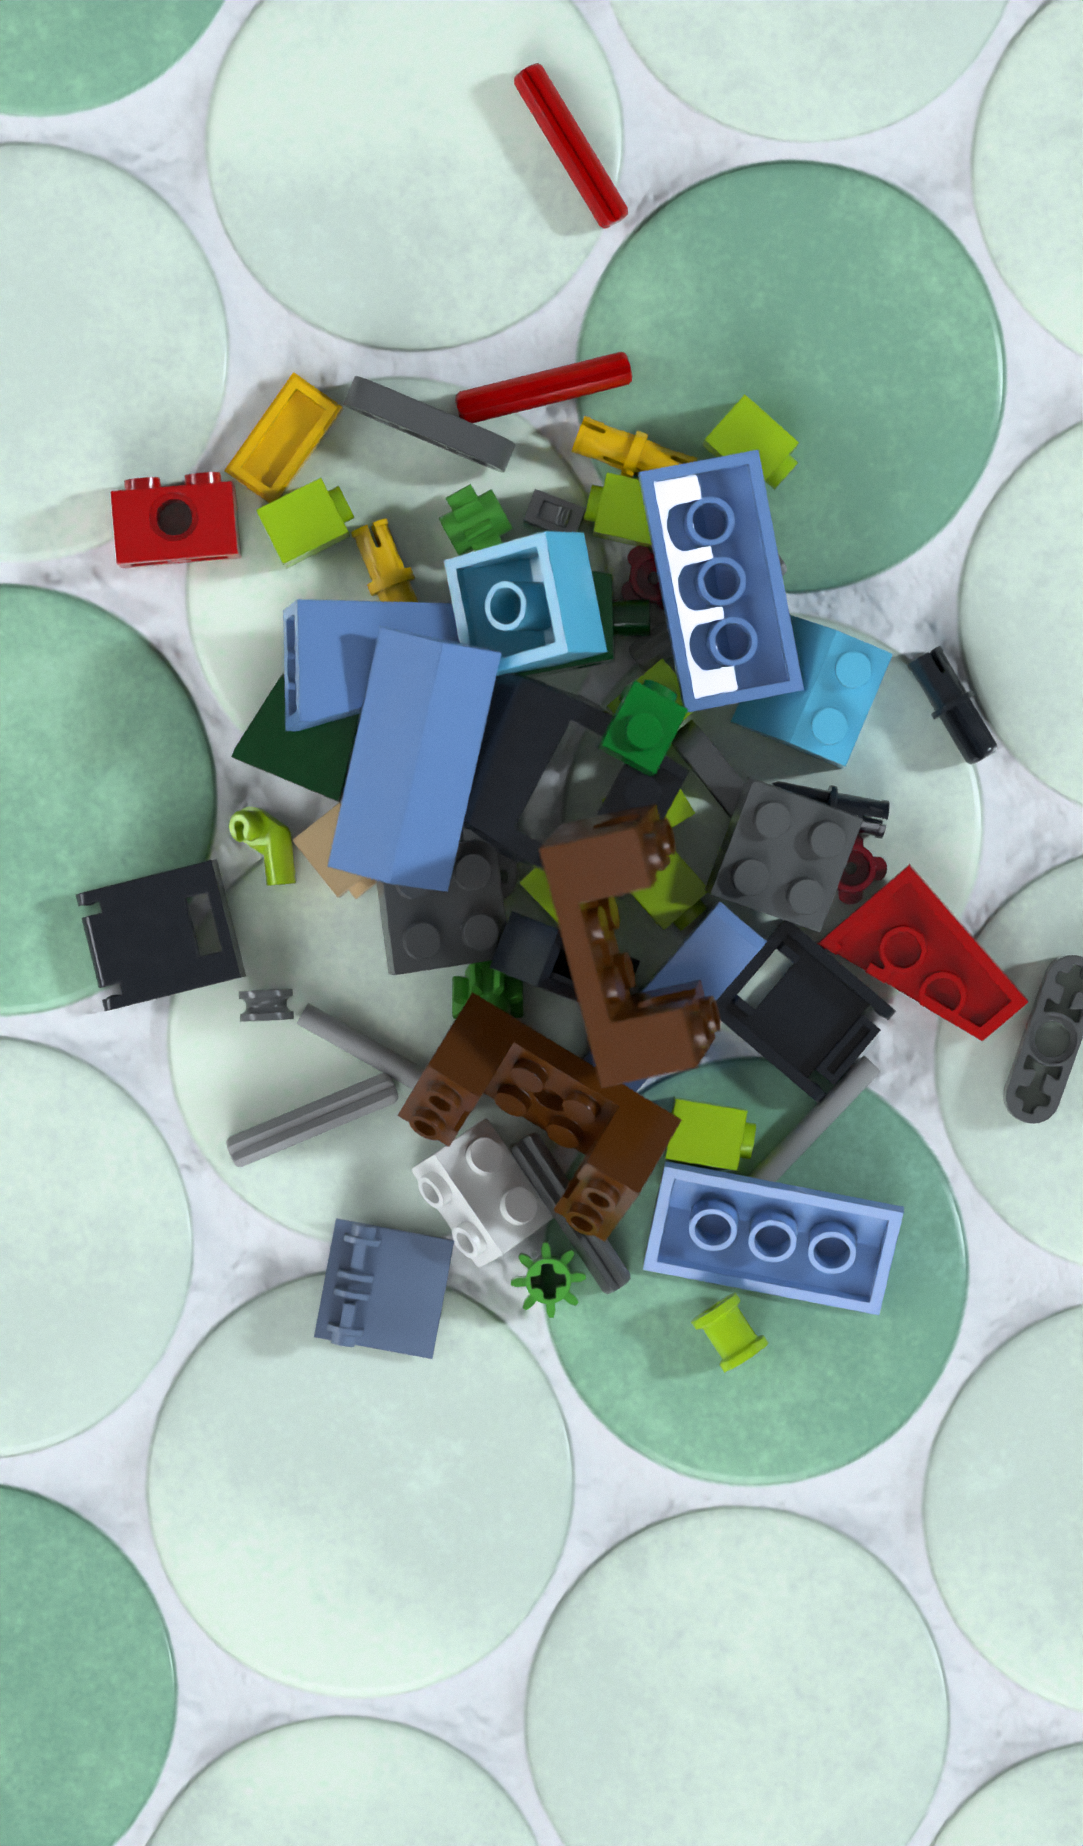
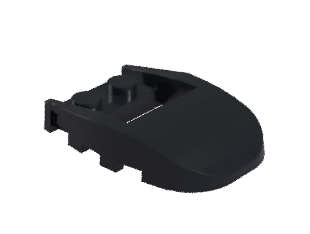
M517 673L496 676L463 827L467 830L470 829L493 846L496 852L507 858L545 871L539 850L543 844L514 828L571 721L603 737L613 715L597 703L580 694L575 695L534 678ZM665 755L659 769L652 777L624 763L596 816L656 803L659 818L664 819L690 771L667 755ZM624 894L616 895L614 898L622 900Z

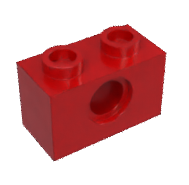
M220 472L184 475L185 485L161 487L159 477L124 480L125 490L110 491L117 565L123 569L241 559L236 487L233 482H221ZM174 503L185 504L190 507L192 512L190 527L179 535L166 534L160 526L162 511Z

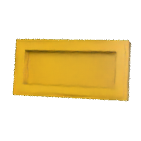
M293 372L225 468V473L268 503L281 498L343 411V406Z

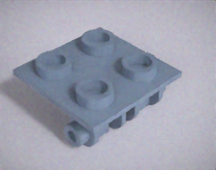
M336 1218L314 1337L331 1340L332 1344L354 1347L358 1345L433 1359L454 1240Z

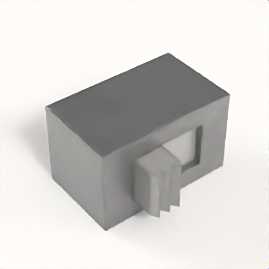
M535 489L523 523L550 532H578L586 508Z

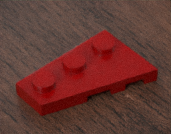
M908 864L818 942L820 946L835 955H840L865 970L869 975L894 987L919 1002L923 1007L981 1041H984L1028 1003L1026 996L911 864Z

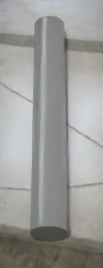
M309 1003L297 1022L299 1026L377 1070L387 1073L393 1079L411 1089H414L425 1068Z
M863 1055L747 1177L776 1182L881 1071Z

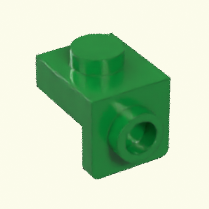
M648 679L644 680L643 684L634 680L623 689L618 699L621 702L597 748L652 777L659 769L689 709L676 703V693L666 686Z

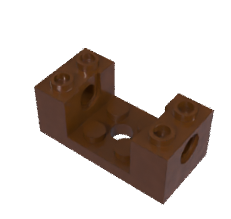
M654 803L561 824L539 850L601 1088L697 1068L715 1040V1032H719L721 1029L720 1015L715 998L712 995L705 997L701 980L630 995L629 989L635 986L632 962L627 952L619 953L614 930L620 927L619 912L614 896L651 888L657 881V871L665 870L671 862L669 855L675 854V839L669 820L667 818H659L657 806Z
M473 992L397 1115L409 1122L411 1128L420 1136L429 1140H438L450 1147L467 1117L484 1093L494 1099L497 1106L504 1112L515 1117H523L546 1131L550 1139L565 1148H574L585 1156L553 1211L563 1216L567 1223L576 1231L584 1235H594L604 1242L639 1196L682 1121L624 1084L601 1088L596 1067Z

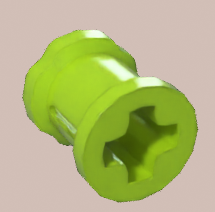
M736 1292L708 1307L691 1321L696 1330H704L721 1356L722 1360L719 1366L724 1373L741 1365L769 1344L764 1335L757 1336L738 1308L741 1300Z

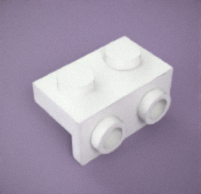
M487 1118L454 1139L450 1147L444 1146L412 1168V1172L418 1180V1187L423 1198L432 1207L438 1209L451 1228L452 1236L458 1249L465 1256L471 1258L478 1267H482L504 1255L554 1218Z

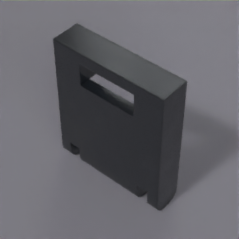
M217 859L76 894L78 906H91L99 902L102 913L81 918L98 987L103 988L120 983L122 995L115 994L102 1000L105 1012L246 976ZM207 893L222 951L201 956L187 898Z
M783 920L767 938L766 944L719 996L716 1003L720 1020L819 1103L826 1094L817 1083L808 1079L811 1073L816 1070L835 1085L881 1031L862 1013L870 1005L875 1013L889 1021L896 1010L794 923ZM777 950L793 965L754 1009L737 994L770 955Z

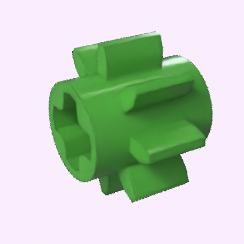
M471 484L446 497L452 511L439 517L440 523L459 556L502 544L500 536L513 529L493 490L490 489L477 496Z
M492 960L470 964L465 970V977H452V1017L454 1019L457 1018L473 992L512 1017L522 1018L524 1016L523 981L489 968Z
M543 1241L541 1247L542 1256L533 1260L525 1253L521 1252L518 1255L520 1262L528 1269L526 1276L512 1278L511 1286L527 1287L529 1295L524 1300L523 1309L531 1308L538 1301L546 1304V1312L549 1318H554L556 1312L555 1303L562 1299H565L574 1306L579 1303L576 1295L570 1291L572 1282L586 1280V1273L581 1271L570 1272L567 1264L574 1256L573 1249H568L561 1257L551 1255L548 1241ZM546 1263L553 1264L555 1273L565 1274L566 1282L557 1283L556 1293L551 1295L544 1294L542 1285L532 1284L531 1277L540 1275L541 1265Z

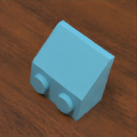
M544 531L444 560L459 642L500 651L501 657L496 676L558 666L607 652L584 533Z
M790 615L804 690L740 702L737 705L731 722L842 769L847 765L893 654L838 630Z

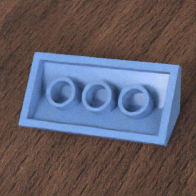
M759 450L638 472L682 706L689 709L687 713L804 690Z
M380 626L328 867L389 884L448 892L501 657L500 651Z
M665 1161L655 1201L643 1270L879 1315L904 1214V1207Z

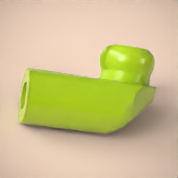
M249 806L236 811L229 820V832L233 839L238 842H244L264 856L266 886L296 883L292 836L288 826L262 808Z

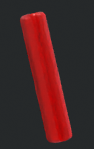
M536 63L521 70L514 77V85L597 223L605 229L620 222L628 215V207L541 64Z
M617 352L460 391L456 394L455 402L459 418L470 423H476L625 386L632 382V371L626 353Z

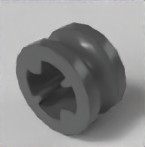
M293 989L239 991V999L246 1003L245 1012L240 1014V1022L294 1019V1011L289 1010L287 1007V1000L293 996Z

